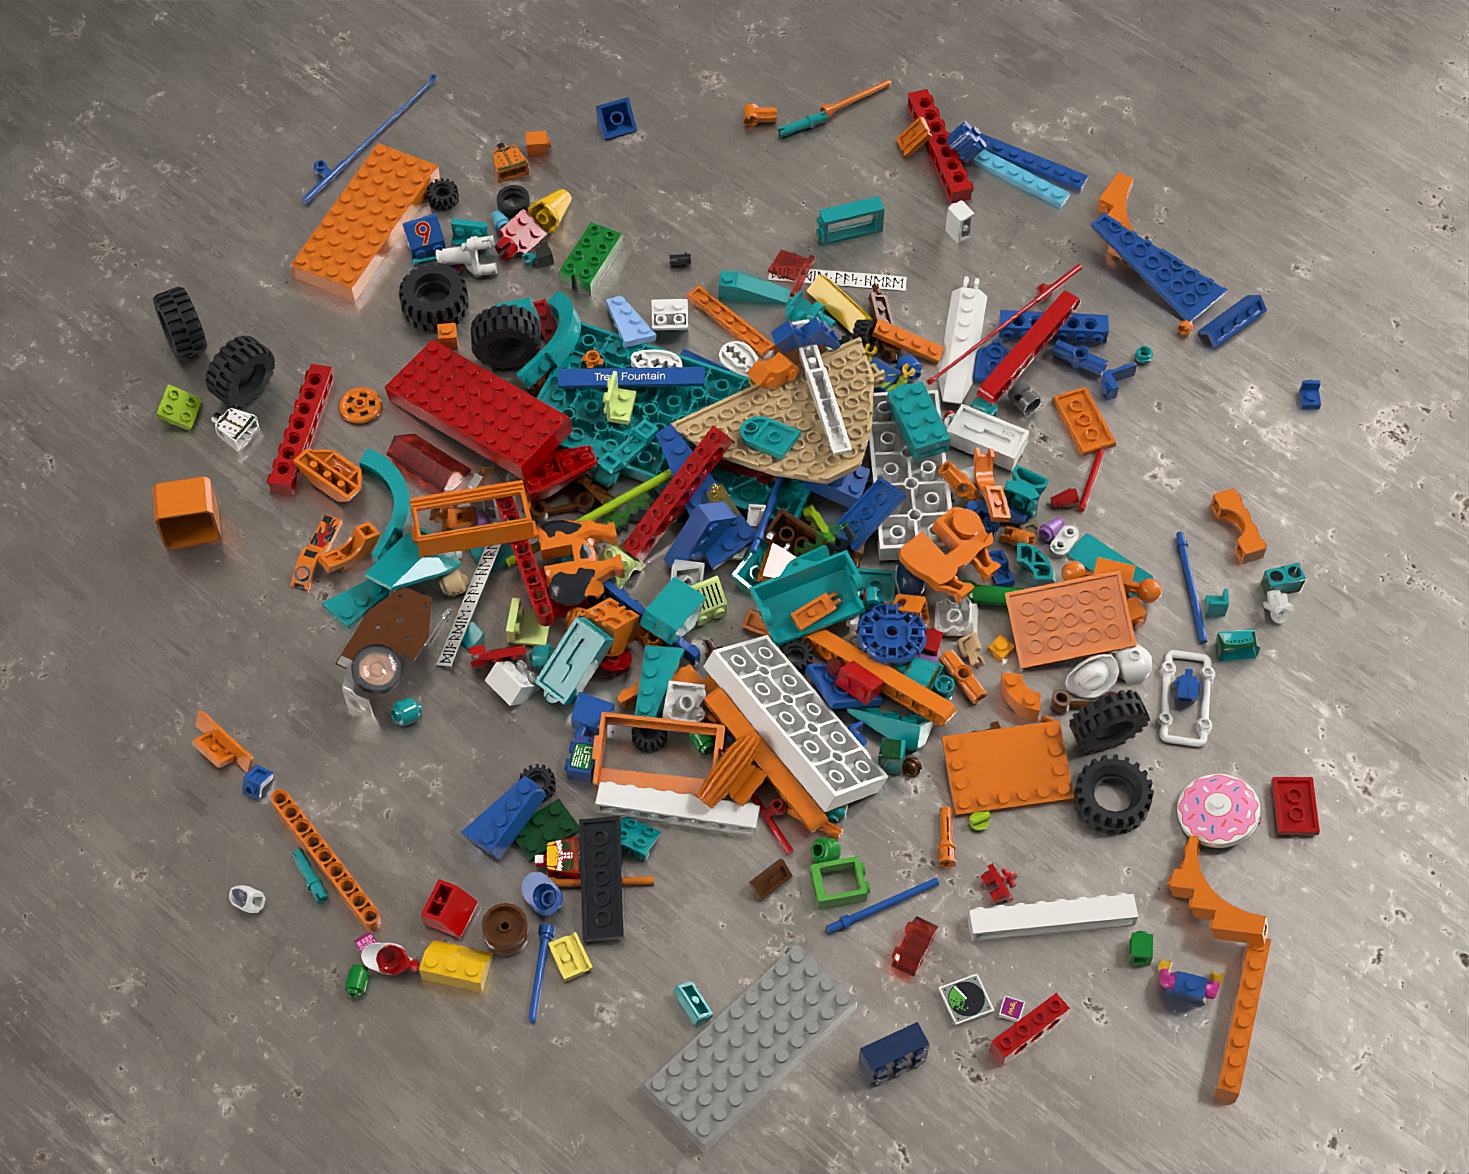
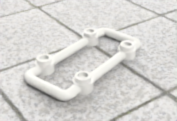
M1170 650L1166 653L1165 662L1161 664L1159 671L1163 677L1161 713L1156 719V725L1160 728V738L1166 743L1202 747L1206 744L1207 735L1211 732L1213 726L1209 719L1210 684L1214 681L1216 675L1212 668V661L1206 654ZM1173 658L1204 662V667L1199 673V680L1203 683L1201 718L1197 721L1195 727L1199 733V739L1167 734L1173 721L1172 716L1169 714L1171 678L1174 677L1176 672V666L1172 662Z

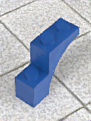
M817 317L802 327H799L797 324L794 325L788 320L771 331L775 345L785 354L805 345H823L834 351L840 348L838 341L840 338L837 332L831 330L825 321L822 322Z

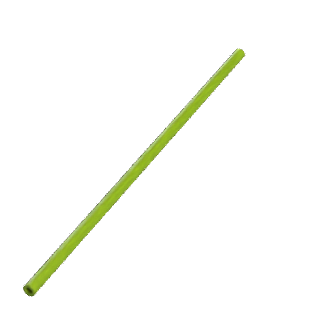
M668 469L575 521L597 520L673 478L671 470ZM539 541L530 545L533 554L541 550ZM514 554L505 559L509 567L517 564Z

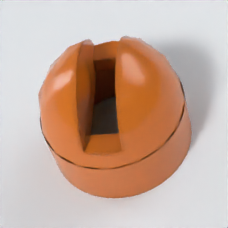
M1184 320L1178 325L1177 330L1180 334L1188 336L1193 330V324L1191 321Z

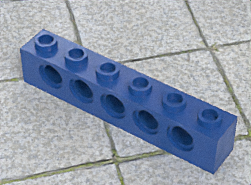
M1000 310L999 326L1018 311ZM1024 312L999 331V338L1022 339L1044 312ZM1073 313L1051 340L1107 343L1109 333L1108 315Z

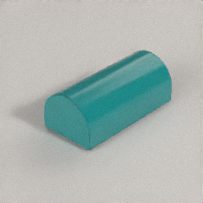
M693 981L677 985L674 988L673 993L695 1027L704 1025L714 1016Z

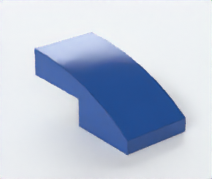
M1003 549L988 552L991 560L1001 565L997 573L991 577L994 585L1001 587L1015 586V579L1009 569V561Z

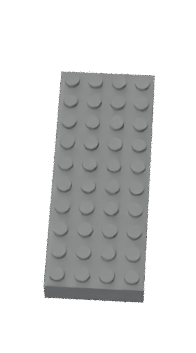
M796 944L644 1084L645 1094L705 1154L856 1010L857 999Z

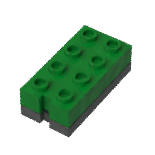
M590 222L559 270L560 285L571 290L577 288L579 293L592 297L623 248L622 233Z

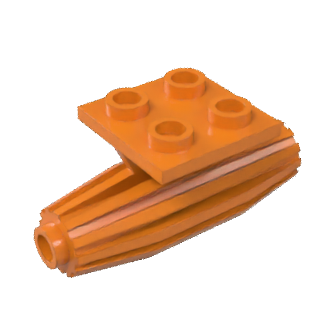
M752 731L749 734L745 732L725 751L708 773L696 797L711 809L725 796H728L743 807L768 775L752 764L761 746L759 742L761 738Z

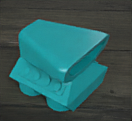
M1016 465L1012 472V481L1006 480L1004 487L1007 504L1027 515V520L1036 517L1040 495L1048 486V478L1020 465Z

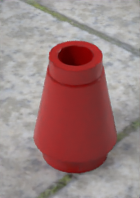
M1068 488L1050 497L1053 508L1075 506L1076 503H1079L1076 488Z

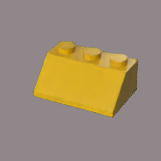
M433 940L423 955L419 968L421 979L482 993L494 953Z

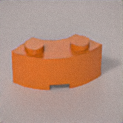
M778 352L768 360L762 361L758 359L746 374L758 386L771 389L794 380L801 370L790 359Z
M1002 672L1000 692L1004 702L1018 716L1037 722L1040 712L1041 693L1028 688L1023 682L1022 674Z

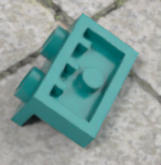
M452 218V246H462V243H466L467 239L478 236V238L489 236L487 222Z

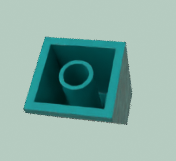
M674 577L645 609L639 625L672 645L695 627L706 596Z

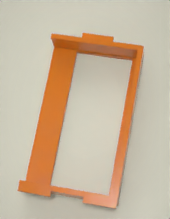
M523 480L410 498L414 526L410 527L413 544L417 543L419 557L538 538L535 520L532 521L529 511L532 509L529 494L525 493ZM521 495L526 518L427 535L420 534L418 511Z
M602 712L599 736L595 735L592 760H596L593 785L599 787L600 782L606 783L610 781L617 785L625 786L630 784L637 788L645 789L650 787L657 791L665 792L670 790L677 794L685 795L689 793L696 796L705 779L602 768L607 726L618 725L716 736L713 768L719 760L720 749L723 750L726 725Z

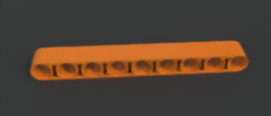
M824 628L807 634L802 638L805 641V645L807 643L810 645L813 653L839 668L854 660L884 681L880 692L938 726H945L957 712L956 707L950 701L888 665L872 660L869 654L864 653Z
M717 687L703 698L706 706L722 725H726L725 729L735 741L745 732L749 734L751 731L761 738L759 740L761 746L752 762L768 774L766 779L811 833L829 821L821 808L720 687Z
M283 789L275 790L271 795V802L275 812L361 925L367 931L375 932L379 930L382 920L378 909L288 792ZM285 800L283 803L278 804L279 801ZM292 814L296 815L293 818H288ZM302 829H307L305 832H299ZM318 843L317 846L310 847L312 844ZM324 858H330L328 861L322 862ZM338 872L341 873V874H340L339 876H337V877H334V876H333L335 873H338ZM352 887V890L344 891L346 888ZM359 902H364L362 906H355ZM370 917L376 918L372 922L367 921Z

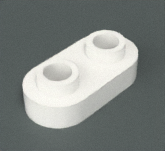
M1068 525L1060 530L1050 545V553L1053 557L1061 559L1068 555V552L1074 547L1079 538V531L1076 527Z

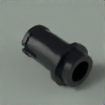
M685 252V254L669 255L671 260L670 266L684 264L688 266V264H691V253L687 254Z

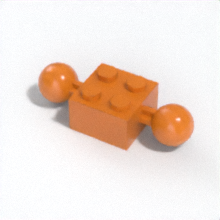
M1097 557L1094 572L1087 571L1077 561L1066 563L1061 571L1063 580L1067 581L1120 570L1126 599H1128L1129 592L1138 594L1140 600L1145 603H1154L1159 600L1162 594L1161 585L1154 579H1145L1140 583L1132 581L1135 571L1134 565Z

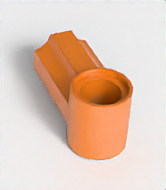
M752 103L747 104L743 108L744 124L752 127L759 122H777V108L758 107Z

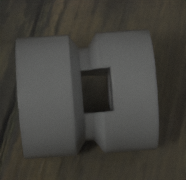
M1025 381L1016 383L1007 394L1009 400L1014 405H1017L1024 415L1033 413L1042 402V398L1035 391H1032V388Z

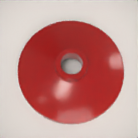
M625 649L618 656H605L599 666L610 671H621L631 665L632 656Z

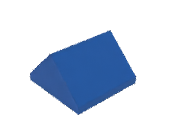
M629 97L596 106L597 123L604 139L637 131Z

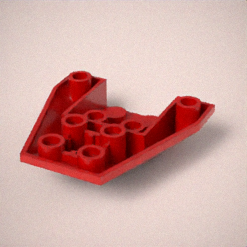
M591 445L553 451L526 480H523L531 503L550 497L597 465L598 461Z

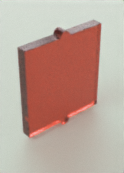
M781 249L768 272L778 275L780 278L784 277L795 281L806 264L807 258Z

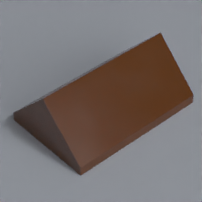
M783 508L772 518L764 532L765 538L763 540L769 545L772 543L778 545L795 557L826 545L829 541L828 538Z

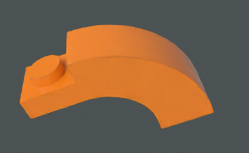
M370 522L356 526L344 544L336 549L320 554L318 561L328 572L337 569L344 572L358 564L370 553L376 545L380 533Z

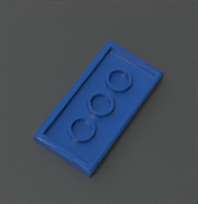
M880 476L832 526L830 532L840 541L841 538L848 540L842 530V527L848 524L854 535L857 536V539L848 545L855 552L907 496Z

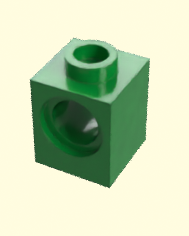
M1145 931L1132 932L1129 940V964L1150 966L1153 959V934H1148Z

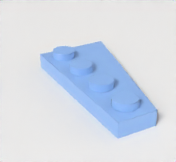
M622 296L606 299L607 310L611 318L614 319V326L619 331L618 335L623 340L624 348L656 340L657 334Z

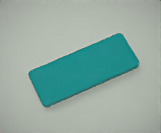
M1088 533L1084 534L1068 552L1070 559L1080 562L1085 569L1094 572L1097 557L1134 565L1135 571L1132 579L1134 582L1140 583L1145 579H1153L1151 574ZM1129 592V598L1134 596L1138 598V594Z

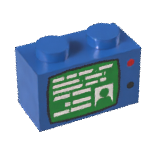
M576 735L574 742L571 741L569 747L570 759H566L564 766L568 779L592 782L596 761L592 760L593 737Z

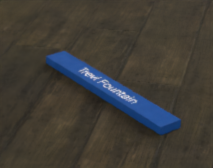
M705 367L559 369L558 388H607L608 378L612 377L613 371H617L618 388L705 386Z

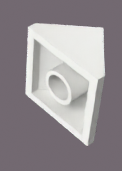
M675 559L671 570V580L676 577L689 586L702 582L704 563Z

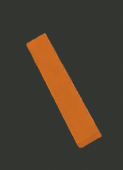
M700 285L686 295V299L740 342L749 345L762 359L774 350L775 344Z

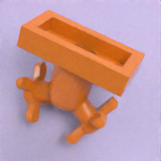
M458 505L452 507H442V509H431L429 520L439 523V519H443L441 532L449 531V527L473 526L476 507H458Z

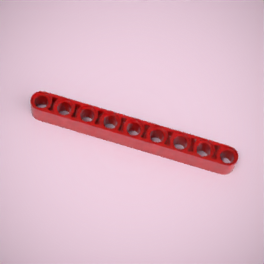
M1064 290L980 385L976 395L994 405L1077 310L1081 299Z
M513 496L495 499L502 522L520 519ZM527 539L510 542L537 622L544 627L550 626L555 620L554 613L529 541Z

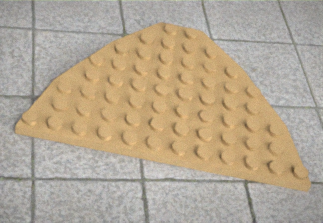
M858 337L840 345V348L835 351L832 349L820 355L831 382L852 452L833 456L802 364L797 365L801 370L797 377L779 387L767 389L755 384L671 424L682 438L689 440L697 446L713 425L733 441L721 459L774 476L824 484L833 482L860 469L872 432L874 375L867 360L862 339ZM764 416L801 430V437L783 460H780L746 446L740 437L741 425L749 418ZM748 428L747 430L752 431L755 430V428Z

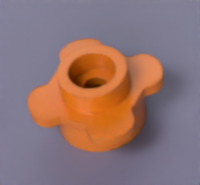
M588 351L582 357V361L586 362L588 369H593L597 365L603 364V359L600 358L597 351Z

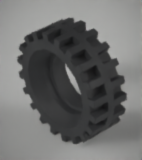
M1120 690L1115 694L1110 692L1105 697L1099 696L1098 700L1090 701L1086 707L1079 708L1080 712L1074 713L1072 715L1073 719L1069 720V726L1079 748L1083 749L1084 752L1090 750L1091 753H1095L1097 750L1102 752L1109 747L1111 749L1115 748V745L1124 744L1129 738L1133 739L1136 737V733H1141L1143 727L1148 726L1150 717L1138 692Z
M1116 754L1113 755L1112 759H1108L1107 755H1102L1100 761L1094 758L1089 766L1085 765L1083 767L1082 773H1079L1074 790V804H1077L1076 811L1078 815L1083 814V822L1085 824L1090 821L1093 823L1092 829L1094 830L1100 827L1104 829V834H1108L1109 830H1114L1115 835H1120L1121 830L1125 829L1126 833H1129L1133 826L1138 828L1142 820L1145 821L1152 804L1154 790L1151 789L1152 779L1147 780L1148 772L1146 770L1141 772L1138 762L1133 765L1129 763L1130 758L1126 756L1124 760H1119ZM1104 782L1119 783L1130 792L1132 797L1131 803L1128 808L1121 811L1107 810L1096 801L1095 789Z

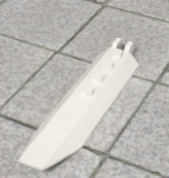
M965 276L963 287L952 291L939 372L980 342L987 296L978 289L980 278L974 280V289L967 288L969 277ZM979 347L938 378L943 402L961 404L974 383L973 379Z

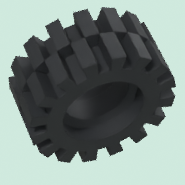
M440 178L441 181L436 179L435 183L431 182L430 186L428 185L427 187L428 203L435 210L439 208V211H442V208H445V211H447L448 207L452 209L453 205L456 206L459 201L457 185L454 184V181L450 182L447 178L446 181H444V178ZM439 193H449L447 196H437Z
M858 319L854 324L855 328L852 330L854 332L852 337L853 339L860 337L863 348L870 344L868 352H872L874 346H876L875 341H877V338L872 336L876 323L873 320Z
M795 639V642L789 641V643H784L783 646L779 647L787 659L792 653H798L803 656V659L799 662L790 661L802 675L805 674L807 664H813V650L808 643L805 645L804 640L800 643L799 639Z
M632 727V742H634L635 747L638 746V750L642 751L644 749V753H648V750H651V753H655L654 749L660 751L661 746H665L668 736L667 731L656 730L657 736L647 739L642 736V732L646 728Z
M535 764V768L529 765V770L525 768L523 773L520 774V779L524 776L530 780L536 778L543 779L545 785L542 789L547 794L545 800L548 801L549 795L552 797L556 790L554 773L551 772L549 767L546 769V765L543 764L541 768L539 764Z

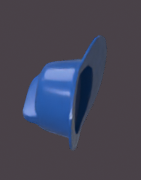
M532 872L524 878L521 887L522 895L540 915H553L558 909L563 907V893L547 875L542 872Z

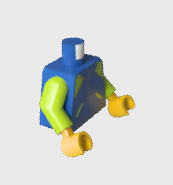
M870 344L865 346L866 357L869 363H874L880 371L884 370L886 372L885 383L880 387H875L874 393L888 392L896 389L897 386L907 383L908 376L915 374L914 368L907 372L909 364H905L902 367V371L875 356L872 359L871 356L877 352L876 346H874L872 352H868Z

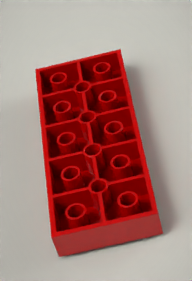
M433 339L384 387L390 402L523 480H526L573 431L569 416Z

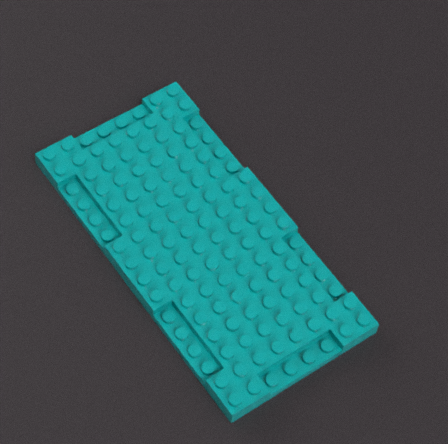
M581 322V332L575 347L559 367L554 366L537 399L570 418L573 431L557 448L563 450L591 445L597 460H599L606 452L612 453L632 435L633 429L644 419L658 427L659 431L681 418L751 387L749 378L676 354L682 361V367H705V386L619 388L636 391L637 396L629 425L607 422V414H604L605 403H603L604 392H608L609 388H558L559 369H588L586 362L582 361V357L591 350L597 351L600 358L603 359V364L597 365L593 369L633 368L631 365V355L634 352L664 349L646 343L624 348L623 340L620 339L617 333ZM655 435L648 446L632 462L620 470L621 474L646 482L670 469L657 436ZM683 438L690 449L694 451L696 448L695 444ZM719 464L710 472L711 476L738 511L747 514L749 504L767 505L775 484L773 479H771L770 484L753 481L729 494L726 491L727 487H733L752 477L721 470V465ZM673 478L665 481L657 487L665 489ZM784 479L767 525H769L772 518L781 508L801 519L803 508L807 506V500L812 492L802 487L804 480Z

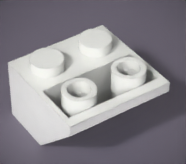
M687 299L652 300V330H688Z
M521 660L496 662L485 679L510 706L523 704L542 689V687L535 683L538 675L529 670L527 664Z

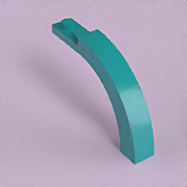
M557 291L546 301L553 315L559 317L558 328L554 336L516 374L524 388L529 389L551 367H559L569 356L580 336V316L568 296L560 291Z
M367 448L359 461L362 473L382 483L394 500L391 520L371 554L374 564L397 542L398 538H402L407 534L411 522V504L406 482L397 467L383 455Z

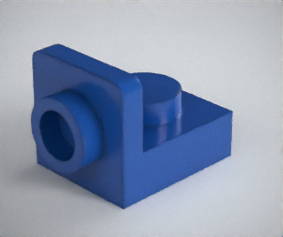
M1320 380L1302 381L1299 389L1302 409H1320Z
M859 721L856 724H851L847 729L866 750L867 740L861 734L864 723Z
M256 765L243 777L242 793L259 800L262 795V788L273 779L274 772Z

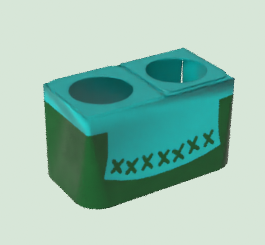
M1298 562L1265 570L1261 586L1266 596L1268 591L1280 590L1281 593L1291 594L1302 590L1306 577ZM1295 572L1298 578H1293L1289 574ZM1283 575V580L1281 582H1274L1271 580V578Z
M1255 629L1222 631L1217 634L1215 644L1220 661L1256 658L1255 653L1258 657L1260 646Z
M882 739L878 755V765L887 775L900 776L905 759V740Z

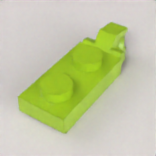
M811 504L803 508L805 520L811 521V527L829 539L826 544L828 550L829 543L836 545L834 536L814 506Z

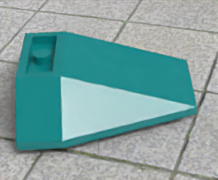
M419 527L421 535L433 534ZM409 532L394 543L365 573V577L392 591L446 575L461 567V562L454 552L419 557L417 543L413 544L412 533Z

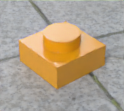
M999 635L988 646L987 651L1003 662L1015 650V645L1002 635Z

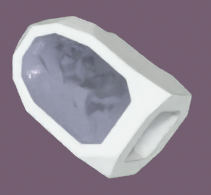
M244 885L234 886L229 894L232 905L248 913H258L264 907L266 900L261 891Z

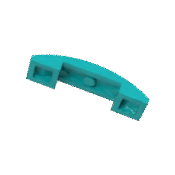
M644 419L633 429L632 435L612 453L608 451L597 460V466L609 474L621 470L648 446L659 431V428Z

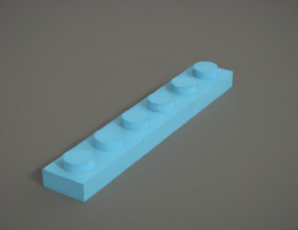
M985 149L973 158L972 164L1058 208H1061L1069 199V192Z

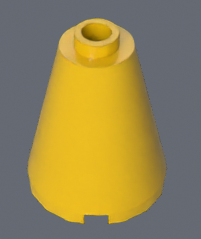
M559 189L532 203L528 208L529 215L547 233H552L558 228L571 202L569 192Z

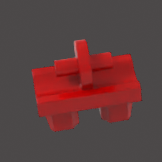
M993 863L988 865L989 870L980 877L986 887L997 883L998 888L989 892L994 902L999 903L1004 900L1011 902L1014 900L1006 884H1009L1010 888L1016 886L1014 882L1018 877L1016 872H1009L1007 868L1001 870L1004 876L1001 877Z

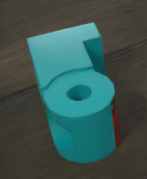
M868 587L864 589V600L861 601L865 607V612L860 614V619L865 613L870 612V608L881 604L879 588Z

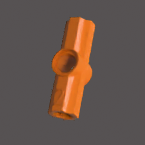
M951 461L944 462L941 465L938 473L955 490V493L967 503L969 501H979L980 499L983 501L985 499L982 492L969 480L967 474L962 473Z
M954 650L944 652L939 661L954 679V685L965 693L972 704H978L983 701L987 696V692L973 676L971 667L965 665Z

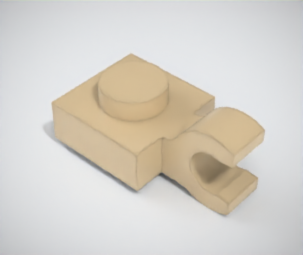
M971 631L957 641L963 657L969 658L971 666L977 665L980 668L985 665L984 659L978 653L982 650V646L976 632Z

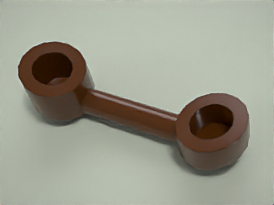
M583 492L578 495L575 503L548 508L544 501L538 500L531 503L530 515L534 520L542 522L548 519L549 515L579 510L586 513L594 508L595 498L590 492Z
M1064 690L1054 691L1051 699L1053 709L1060 713L1067 712L1070 708L1086 707L1088 702H1090L1071 701V696ZM1106 692L1102 696L1105 697L1109 695L1110 692Z

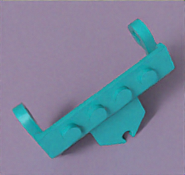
M847 550L817 562L797 558L796 563L799 564L798 566H792V561H789L780 576L749 588L752 601L776 646L865 612V607L858 595V591L865 589L864 582ZM826 592L828 595L836 592L837 596L832 601L838 598L842 601L836 605L837 609L800 632L790 618V614Z

